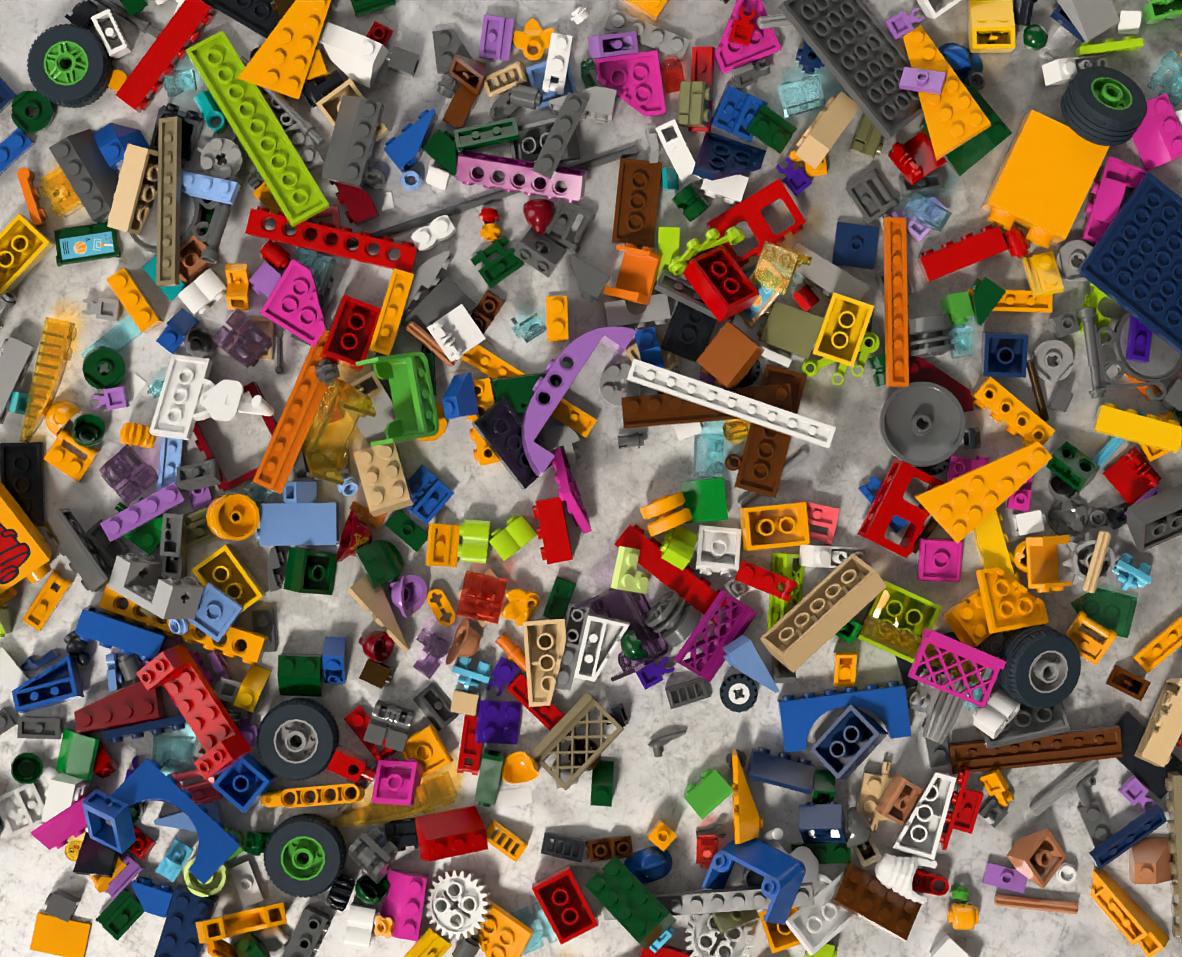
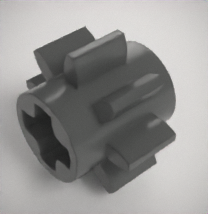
M329 358L319 361V366L315 367L318 382H324L325 386L335 384V378L340 377L336 362L330 363Z

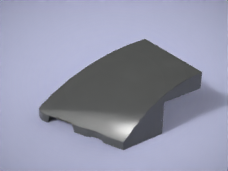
M447 276L401 322V325L405 327L409 321H414L431 335L427 327L462 304L469 314L478 305Z

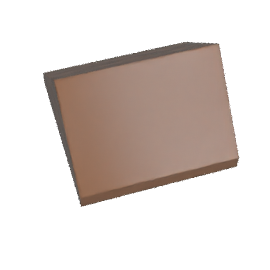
M896 773L875 810L884 817L903 826L924 789Z

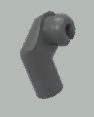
M1092 775L1084 777L1076 787L1082 806L1092 803L1089 790L1096 784V778Z

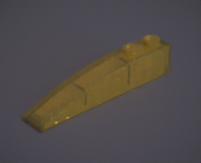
M49 317L45 318L20 436L21 442H29L43 422L48 408L54 401L67 361H70L72 357L71 342L75 340L77 334L75 323Z
M867 615L859 635L913 658L916 657L923 640L919 636ZM928 643L925 649L927 658L937 654L934 645ZM949 652L942 655L946 666L955 662L953 653ZM939 658L929 661L930 665L939 669L942 668ZM970 660L961 663L964 673L974 669ZM957 665L947 669L948 673L957 677L960 676ZM986 668L979 671L982 678ZM976 673L966 677L969 682L979 683Z
M447 771L421 782L420 787H416L414 806L375 804L372 802L331 819L330 825L358 826L377 824L404 818L422 811L423 814H427L435 810L434 806L441 803L443 806L455 802L454 798L458 794Z

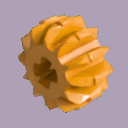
M130 422L124 423L120 430V441L123 444L146 449L153 448L157 436L149 433V426Z

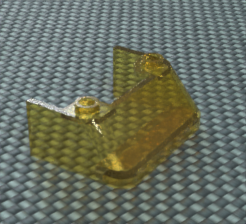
M333 378L327 388L303 442V452L311 477L343 485L344 480L341 470L346 467L348 462V456H346L345 452L348 440L359 417L365 418L367 415L375 417L376 411L369 396L338 378Z

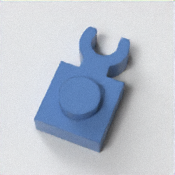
M117 653L106 655L109 691H115L122 688L121 685L124 684V677L118 667Z

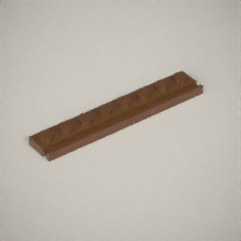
M790 384L735 388L734 390L724 389L793 413ZM670 394L621 397L623 429L740 419Z
M1119 725L1070 730L1065 733L988 750L984 739L949 743L953 775L963 771L964 766L969 767L970 773L996 769L1002 770L1122 757L1121 729Z

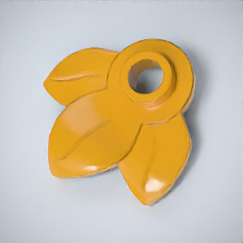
M532 18L525 25L523 32L513 31V42L517 48L523 50L524 56L528 60L537 61L543 56L544 50L549 48L551 34L555 32L553 28L542 31L538 22ZM536 47L538 49L537 53L531 54L530 48Z
M510 590L506 593L510 602L504 607L500 615L509 620L515 619L516 626H522L523 622L529 621L532 618L533 610L540 604V598L532 591Z

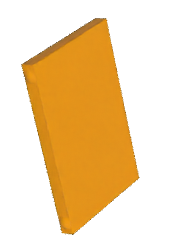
M38 912L30 950L62 957H85L91 924L72 919L66 922L55 916Z

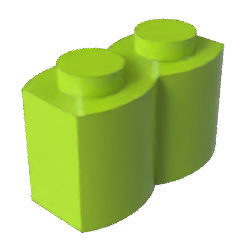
M514 515L506 522L508 526L505 529L501 530L498 528L489 535L492 538L489 543L504 561L537 536V533L522 515L520 517Z
M465 519L464 523H460L459 536H463V544L458 545V557H461V561L487 563L491 521Z
M681 525L667 530L664 536L666 539L660 547V551H662L661 558L684 570L693 556L699 536Z

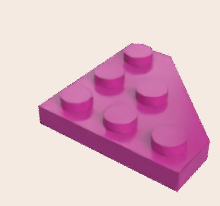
M737 0L715 52V58L722 75L782 50L773 27L759 29L757 19L761 16H767L762 0ZM742 6H745L743 13L746 16H750L753 9L756 11L754 19L749 22L755 25L749 47L728 41L734 19L741 20L739 11Z
M658 50L595 59L597 81L606 88L617 90L616 96L644 117L666 115Z
M293 258L260 311V314L315 347L326 329L312 270Z
M561 447L553 450L555 456L552 459V464L555 471H557L555 479L558 486H560V489H558L560 499L566 501V509L569 514H573L572 517L576 527L580 526L584 534L591 532L589 516L580 498L581 494L576 481L573 479L569 462Z

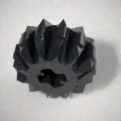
M340 875L329 890L325 901L326 906L336 911H344L354 889L355 880L347 875Z

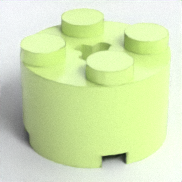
M195 855L188 862L184 870V881L188 889L200 897H208L218 893L228 882L230 876L229 862L226 861L203 885L188 871L197 856Z

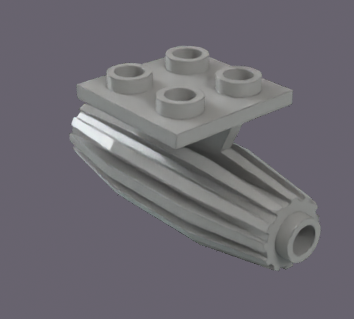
M970 660L961 663L964 673L974 669L973 665L970 664ZM957 665L947 669L951 679L960 676ZM924 668L919 677L929 674L928 670ZM938 673L934 675L937 684L940 685L947 682L945 674ZM972 675L966 677L969 687ZM962 679L953 683L956 692L966 689ZM918 681L915 692L910 697L908 708L927 714L922 736L943 744L956 723L965 700Z

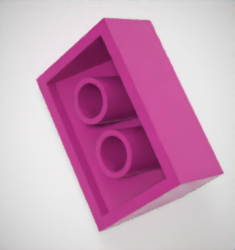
M1167 93L1146 101L1147 114L1132 137L1146 171L1182 157V129Z
M89 795L33 830L31 834L50 850L55 846L57 849H60L69 843L67 838L72 835L77 838L86 832L84 827L87 826L82 801Z
M393 868L386 874V880L390 888L388 895L382 901L380 915L383 918L390 917L394 921L393 937L413 941L419 940L429 874Z

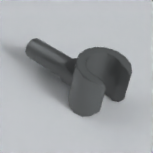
M717 824L712 829L696 831V836L715 835L719 838H724L726 834H718L717 830L725 828V826Z

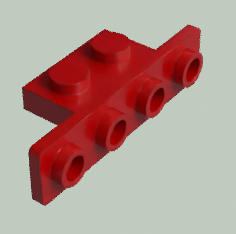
M964 766L963 771L958 773L956 783L959 786L957 791L952 793L950 803H953L951 811H947L944 822L947 823L945 831L942 830L939 843H941L942 850L945 851L947 850L953 829L972 834L984 796L983 792L966 788L970 769L967 766Z

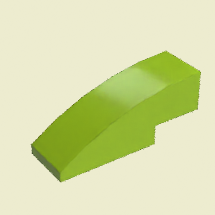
M658 227L657 254L662 257L657 272V280L663 269L670 272L668 269L670 261L679 256L680 227Z

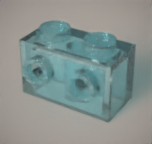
M818 75L806 76L802 80L789 81L777 86L785 118L825 107V98Z
M709 433L694 435L693 477H722L724 435Z

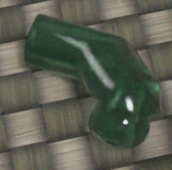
M592 58L586 61L583 60L580 64L581 78L587 89L596 86L590 72L591 69L595 68V64Z

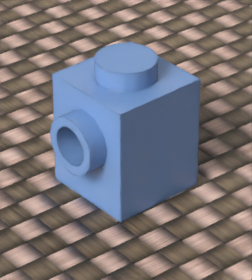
M286 482L283 489V503H317V482Z

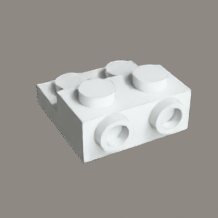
M699 525L695 570H698L702 575H711L712 572L721 573L722 577H733V574H737L742 529Z

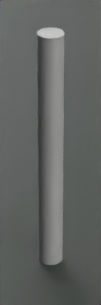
M804 449L784 464L781 477L808 456ZM749 492L737 502L741 507H745L760 494Z

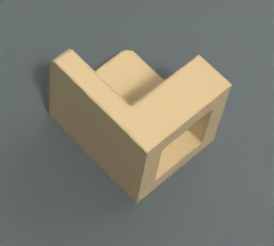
M455 689L451 712L475 716L480 693Z

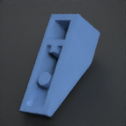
M743 634L723 647L726 653L724 659L730 667L734 666L740 672L775 693L779 691L748 637Z
M218 800L202 804L208 809L207 815L212 820L216 817L225 824ZM182 810L154 820L155 825L196 831L192 821Z

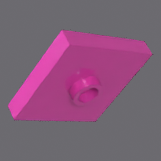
M920 538L917 580L960 582L963 540L957 544L953 539Z

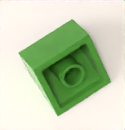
M715 767L713 769L707 768L700 775L701 779L696 784L692 782L684 790L686 792L684 798L702 820L734 792L732 785Z

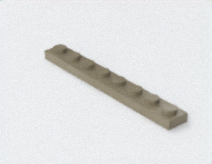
M178 116L159 119L156 286L159 287L179 286L182 118Z
M1173 771L1168 772V778L1165 779V787L1169 791L1166 808L1170 812V820H1167V829L1171 833V841H1168V850L1172 854V862H1169V871L1173 875V882L1170 883V892L1174 897V903L1171 904V913L1175 918V924H1172V933L1182 943V775Z

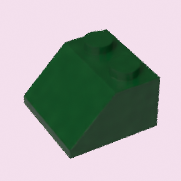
M289 547L283 589L298 593L332 595L337 553Z
M279 654L277 674L279 694L282 696L322 697V654Z

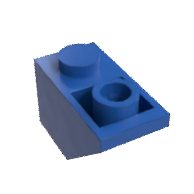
M325 636L322 653L324 683L345 684L346 637Z
M147 877L136 878L131 886L144 911L166 918L175 890L166 883L154 884L152 879Z

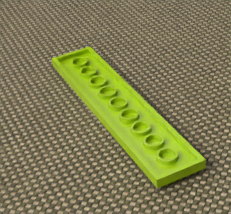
M222 30L186 49L188 57L290 225L294 227L329 208V203L257 85L238 79L245 66L224 31Z

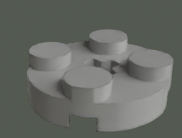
M1073 240L1058 249L1055 260L1063 280L1072 283H1080L1087 280L1077 272L1079 267H1075V264L1071 263L1074 256L1082 259V262L1093 248L1087 242Z
M1048 340L1040 343L1033 350L1030 359L1034 360L1038 377L1049 382L1065 379L1071 373L1074 366L1071 348L1059 340ZM1055 355L1057 357V365L1049 366L1048 356L1053 357Z
M612 365L601 376V393L613 405L621 406V397L639 396L641 392V384L626 380L630 365ZM620 379H624L627 387L622 388L621 391L617 390L618 387L614 385L615 381L619 382Z

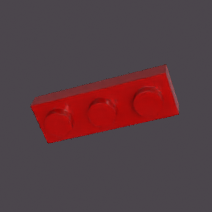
M522 673L506 688L550 731L565 716L552 702L550 706L529 707L527 678Z

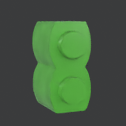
M1151 0L1142 8L1145 23L1156 24L1165 18L1176 19L1182 17V0Z

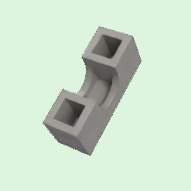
M665 294L651 295L649 305L639 315L632 314L627 310L625 300L604 303L608 327L633 325V328L637 329L646 327V323L654 322L655 326L667 324V320L671 319L668 296Z

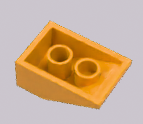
M806 502L739 508L743 550L750 551L810 544Z

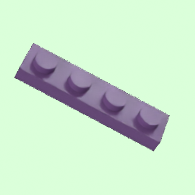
M173 482L100 524L109 541L113 542L186 500L177 487V483Z

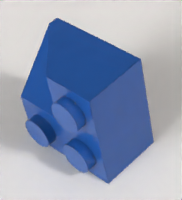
M247 753L225 770L212 786L240 811L245 813L252 809L261 795L277 777L251 754Z

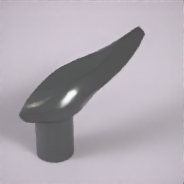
M686 730L651 740L648 746L653 747L654 757H661V746L686 734Z

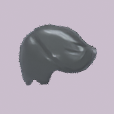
M851 807L847 811L849 818L847 821V825H849L847 827L849 832L846 837L847 847L865 843L871 835V827L867 818L860 812H857L856 807Z

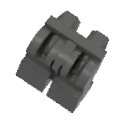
M378 700L363 740L382 746L384 739H386L385 747L403 752L414 710Z
M375 827L367 834L363 832L349 847L347 854L360 869L363 868L364 873L378 884L392 869L390 864L392 863V857L397 852V847L389 841L381 848L377 843L383 838V834Z

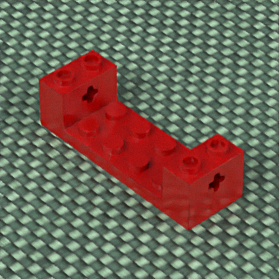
M184 644L162 651L136 673L147 691L161 685L165 687L202 744L206 753L197 759L194 764L205 780L224 772L252 750Z

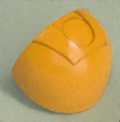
M62 400L55 402L46 412V425L57 437L58 431L62 426L82 410L70 401Z
M523 751L509 755L502 767V778L507 783H525L538 778L540 775L537 762L527 752Z

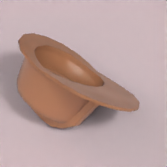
M468 619L461 621L456 630L452 646L446 657V665L453 663L457 656L466 658L473 656L479 648L481 633L469 625Z

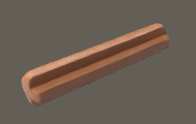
M414 321L407 323L404 329L445 364L452 367L456 363V359L450 362L436 340Z

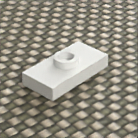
M250 860L229 868L244 908L265 899Z

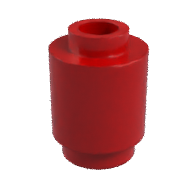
M1017 226L1002 234L1011 257L1016 256L1019 259L1029 253L1027 249L1031 246L1022 230H1019Z
M269 240L260 250V254L263 255L262 258L277 271L281 269L284 271L291 262V254L277 242L273 243Z

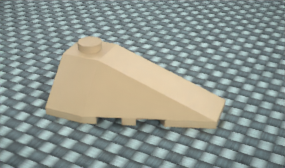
M365 575L347 591L365 611H372L374 621L381 627L385 626L387 634L406 653L410 646L384 586L373 589L368 577Z
M565 619L523 622L529 707L550 706L567 641Z

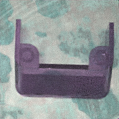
M610 586L574 605L578 609L590 604L591 609L596 614L600 615L606 612L610 618L630 622L627 630L633 629L635 631L637 639L642 641L643 649L648 652V658L632 661L627 659L621 651L618 655V663L622 671L611 677L612 682L639 671L668 652V643L661 638V632H654L653 627H649L645 623V618L651 607L643 593L614 589Z

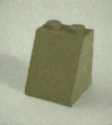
M774 301L773 305H770L764 314L767 317L765 325L760 324L756 334L759 336L758 341L803 360L808 359L824 318Z

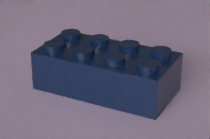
M178 884L174 891L154 957H200L204 943H199L195 922L213 917L219 896L200 897L193 894L187 886Z

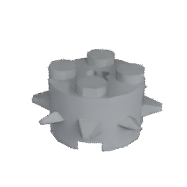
M213 133V139L205 147L198 146L197 149L201 152V161L195 169L196 171L205 172L210 177L225 180L229 179L230 176L238 178L241 175L249 176L250 172L246 169L245 161L249 156L245 150H242L237 145L238 137L236 134L229 140L220 138L217 133ZM225 156L227 163H222L221 165L220 159Z
M1090 532L1086 533L1085 540L1078 543H1068L1070 553L1068 560L1062 562V564L1069 567L1073 573V584H1077L1082 580L1085 581L1090 565L1088 559H1090V556L1092 557L1097 541L1093 539ZM1109 545L1098 582L1106 578L1112 580L1116 578L1112 570L1115 567V561L1121 559V556L1115 555L1113 550L1109 548Z

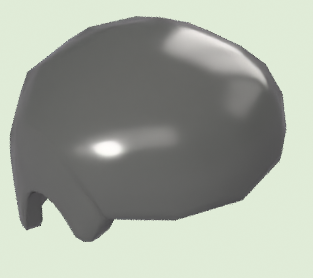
M190 329L184 337L187 352L197 358L209 357L219 346L218 337L212 336L209 333V329Z
M1051 474L1048 487L1050 494L1055 500L1068 502L1079 496L1080 493L1056 474Z

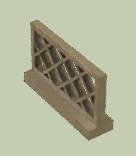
M586 692L535 746L529 755L567 791L620 735L624 728L598 703V700L593 695ZM597 707L600 710V720L590 721V712ZM600 723V735L590 736V724ZM604 723H612L617 728L611 735H604ZM579 724H586V736H575V729ZM600 738V747L597 750H590V739ZM565 739H571V751H561V743ZM575 739H586V751H575ZM561 754H571V766H561ZM575 754H585V763L582 766H575ZM549 755H557V766L549 767L544 761ZM561 769H571V778L566 783L561 779Z

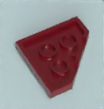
M922 357L909 359V383L931 382L946 388L957 398L963 412L974 411L970 389Z

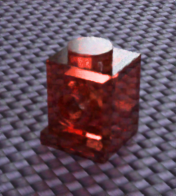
M696 836V864H700V868L709 869L714 855L718 852V837ZM709 850L711 852V855L709 857L703 856V852Z

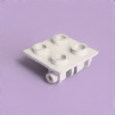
M462 304L427 327L450 362L460 359L464 353L486 339Z

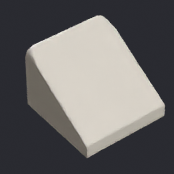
M1120 11L1117 13L1120 22L1117 24V35H1139L1142 11Z
M431 165L428 169L426 182L445 190L451 176L449 172Z

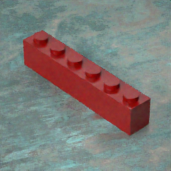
M185 0L115 95L137 112L145 111L151 104L150 99L154 93L158 94L163 88V81L166 77H170L175 72L177 62L186 57V49H188L192 42L195 43L200 38L202 28L212 22L214 10L201 0Z
M629 524L614 545L618 548L623 546L640 550L638 564L671 590H675L680 597L684 598L686 602L705 615L721 590L718 589L715 592L711 589L710 585L712 583L703 576L700 579L693 574L695 570L688 564L684 570H681L662 559V551H660L662 544L653 537L650 540L643 534L646 531L637 524L634 526ZM727 597L722 602L721 607L727 605ZM712 617L710 621L714 623L715 617Z

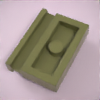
M209 505L185 514L187 548L216 537L207 525L206 514Z

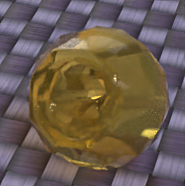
M743 419L726 420L723 424V435L730 443H740L748 435V425Z

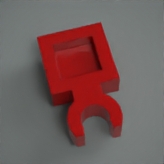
M742 6L739 11L741 20L734 19L728 41L749 47L755 25L749 22L754 19L756 11L753 9L751 15L746 16L743 13L745 6Z

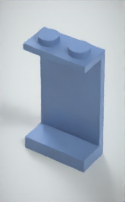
M339 502L260 503V508H258L260 529H257V541H260V546L339 544Z

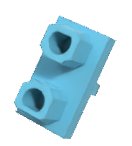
M1127 553L1121 555V559L1115 562V567L1112 570L1113 573L1118 575L1116 580L1122 582L1121 589L1126 591L1129 587L1136 589L1138 586L1143 588L1147 583L1150 584L1153 578L1150 576L1152 567L1141 562L1137 569L1131 566L1134 558Z
M460 657L457 664H454L452 672L468 677L467 679L460 676L458 678V683L465 685L463 691L468 692L469 686L477 689L479 685L478 682L472 681V679L488 684L491 664L480 661L477 671L469 669L471 657Z
M176 838L155 872L174 882L194 849Z

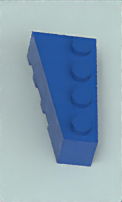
M92 606L82 609L75 630V634L80 635L79 639L91 642L93 639L99 641V645L111 649L114 646L120 648V652L123 654L132 655V653L141 655L140 659L148 662L161 653L166 634L146 628L143 625L134 626L135 623L122 618L115 620L114 616L101 611L96 613V608Z

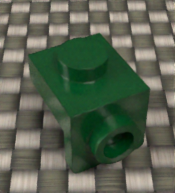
M248 830L244 851L260 856L261 853L265 852L266 842L272 832Z

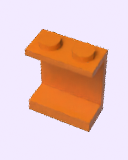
M625 243V246L616 245L615 249L624 252V257L615 288L605 286L603 294L616 299L649 305L662 256L655 254V249L642 246V250L637 249L638 246Z

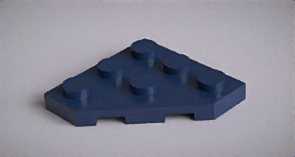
M705 133L692 174L713 181L760 170L766 150L714 133Z

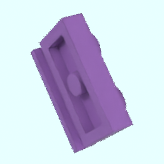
M484 15L479 58L510 61L514 18Z
M127 851L119 854L127 866L109 883V887L105 891L113 900L144 869Z

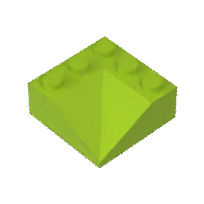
M883 580L887 587L874 598L861 623L863 626L856 638L913 663L924 637L921 636L924 628L933 629L942 606Z

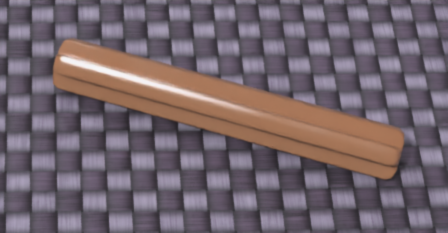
M995 894L994 898L996 906L1068 914L1078 913V904L1071 901Z

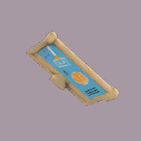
M766 257L749 277V280L760 294L750 308L738 313L744 320V324L750 329L755 327V324L783 289L791 283Z

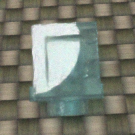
M193 69L174 70L165 75L164 88L167 90L168 97H176L183 92L197 90L195 71Z
M537 313L520 324L515 317L511 319L515 325L512 327V330L518 338L522 336L526 343L547 330Z
M957 325L947 334L953 336V339L948 340V344H954L955 348L950 350L952 359L974 355L970 333L973 332V327Z
M253 482L243 487V490L246 492L245 495L252 499L255 504L263 503L275 493V491Z

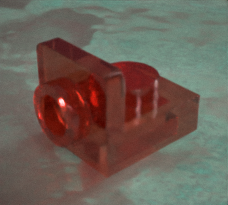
M674 58L666 59L659 65L664 91L668 94L680 91V83L685 81L680 60Z

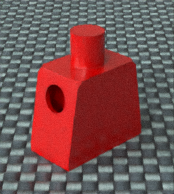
M341 745L336 748L327 767V770L358 783L360 777L372 782L376 775V770L366 766L368 762L366 758ZM356 765L358 769L353 770L350 766Z

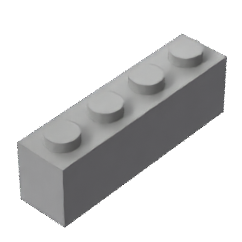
M798 242L794 245L782 265L786 268L784 270L786 273L793 277H796V275L804 279L802 282L811 288H814V286L822 290L820 293L829 299L832 298L834 292L861 301L869 288V285Z
M12 336L9 339H5L1 347L3 352L0 356V424H3L9 411L13 391L18 392L38 349Z

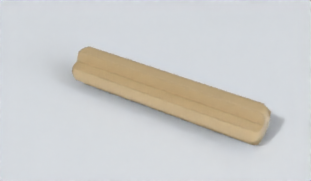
M1100 531L1083 586V590L1086 592L1095 593L1111 538L1109 532Z

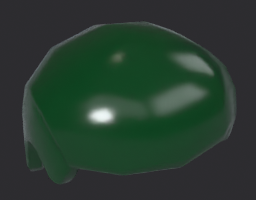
M92 413L82 414L77 417L72 428L74 441L86 448L98 445L105 433L104 422L99 416Z
M633 629L625 631L621 638L620 645L624 656L632 661L648 658V652L643 649L642 641L637 639Z
M21 753L11 763V774L21 784H33L43 774V762L34 753Z
M367 874L362 875L355 884V892L358 898L365 904L371 905L380 903L388 895L390 888L385 878L376 884Z

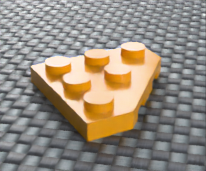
M994 567L976 571L989 634L1049 623L1045 603L1040 598H1035L1027 592L1028 589L1019 582L1005 575L1001 568Z
M494 902L486 905V908L491 910V913L485 914L489 920L481 922L484 928L478 929V939L482 952H485L486 957H522L535 931Z

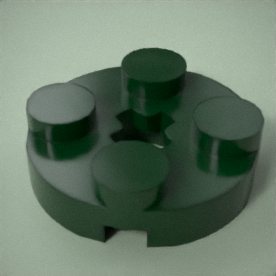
M38 91L21 92L12 102L11 118L14 124L25 132L31 134L42 132L51 125L55 117L53 103L43 97ZM30 107H32L33 109L37 107L38 110L36 111L37 115L35 117L28 116V114L30 113L28 109Z
M99 346L85 356L82 371L85 380L92 387L97 389L114 388L121 383L125 376V362L121 354L116 350ZM100 364H108V372H99Z

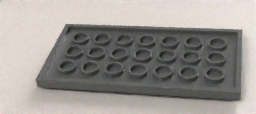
M786 0L778 7L886 140L890 139L923 113L918 91L904 90L899 87L904 67L911 68L908 56L862 0Z

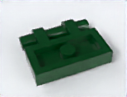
M505 235L499 240H493L490 246L483 251L480 249L476 252L477 255L470 259L474 266L480 262L484 264V267L478 272L490 289L525 265L520 258L514 255L515 249L513 247L508 251L504 250L503 246L509 243ZM498 251L500 256L489 262L487 257Z

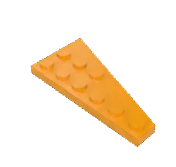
M295 0L238 76V79L299 100L331 0Z
M920 25L903 36L911 68L945 72L947 75L941 95L918 92L937 161L989 128L991 122Z
M1036 441L914 497L958 544L1053 457Z

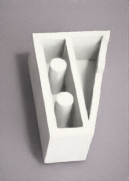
M589 613L574 677L595 682L630 625V622Z

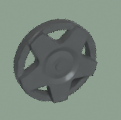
M1073 499L1068 502H1060L1057 500L1052 504L1048 512V522L1055 533L1072 537L1080 534L1085 529L1088 522V511L1081 501ZM1071 501L1077 503L1079 506L1073 507ZM1059 503H1061V509L1054 510V508ZM1084 515V521L1082 524L1080 518ZM1052 519L1058 521L1057 528L1054 526ZM1070 528L1075 531L1069 534L1066 533Z

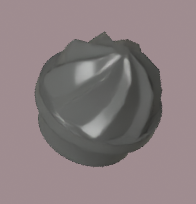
M444 77L438 82L437 92L452 99L458 89V83L453 77Z

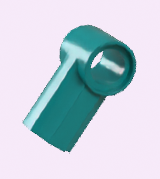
M207 90L197 94L193 100L209 129L217 134L225 132L228 127L227 120L210 91ZM214 119H222V122L219 126H212V122Z

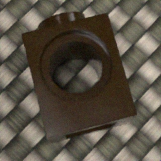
M368 659L359 679L382 689L385 685L389 686L394 676L391 674L393 668Z

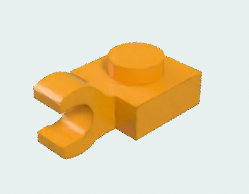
M999 769L985 773L979 778L989 796L995 795L1001 807L1008 806L1009 801L1014 800L1013 794L1007 790L1009 785Z

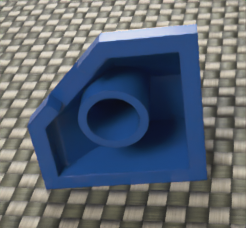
M109 123L93 133L99 150L108 165L114 170L122 167L124 153L128 144L151 149L142 132L138 129Z
M471 372L455 375L442 400L446 420L479 414Z

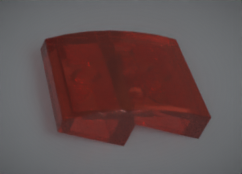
M466 571L456 615L498 624L507 579Z

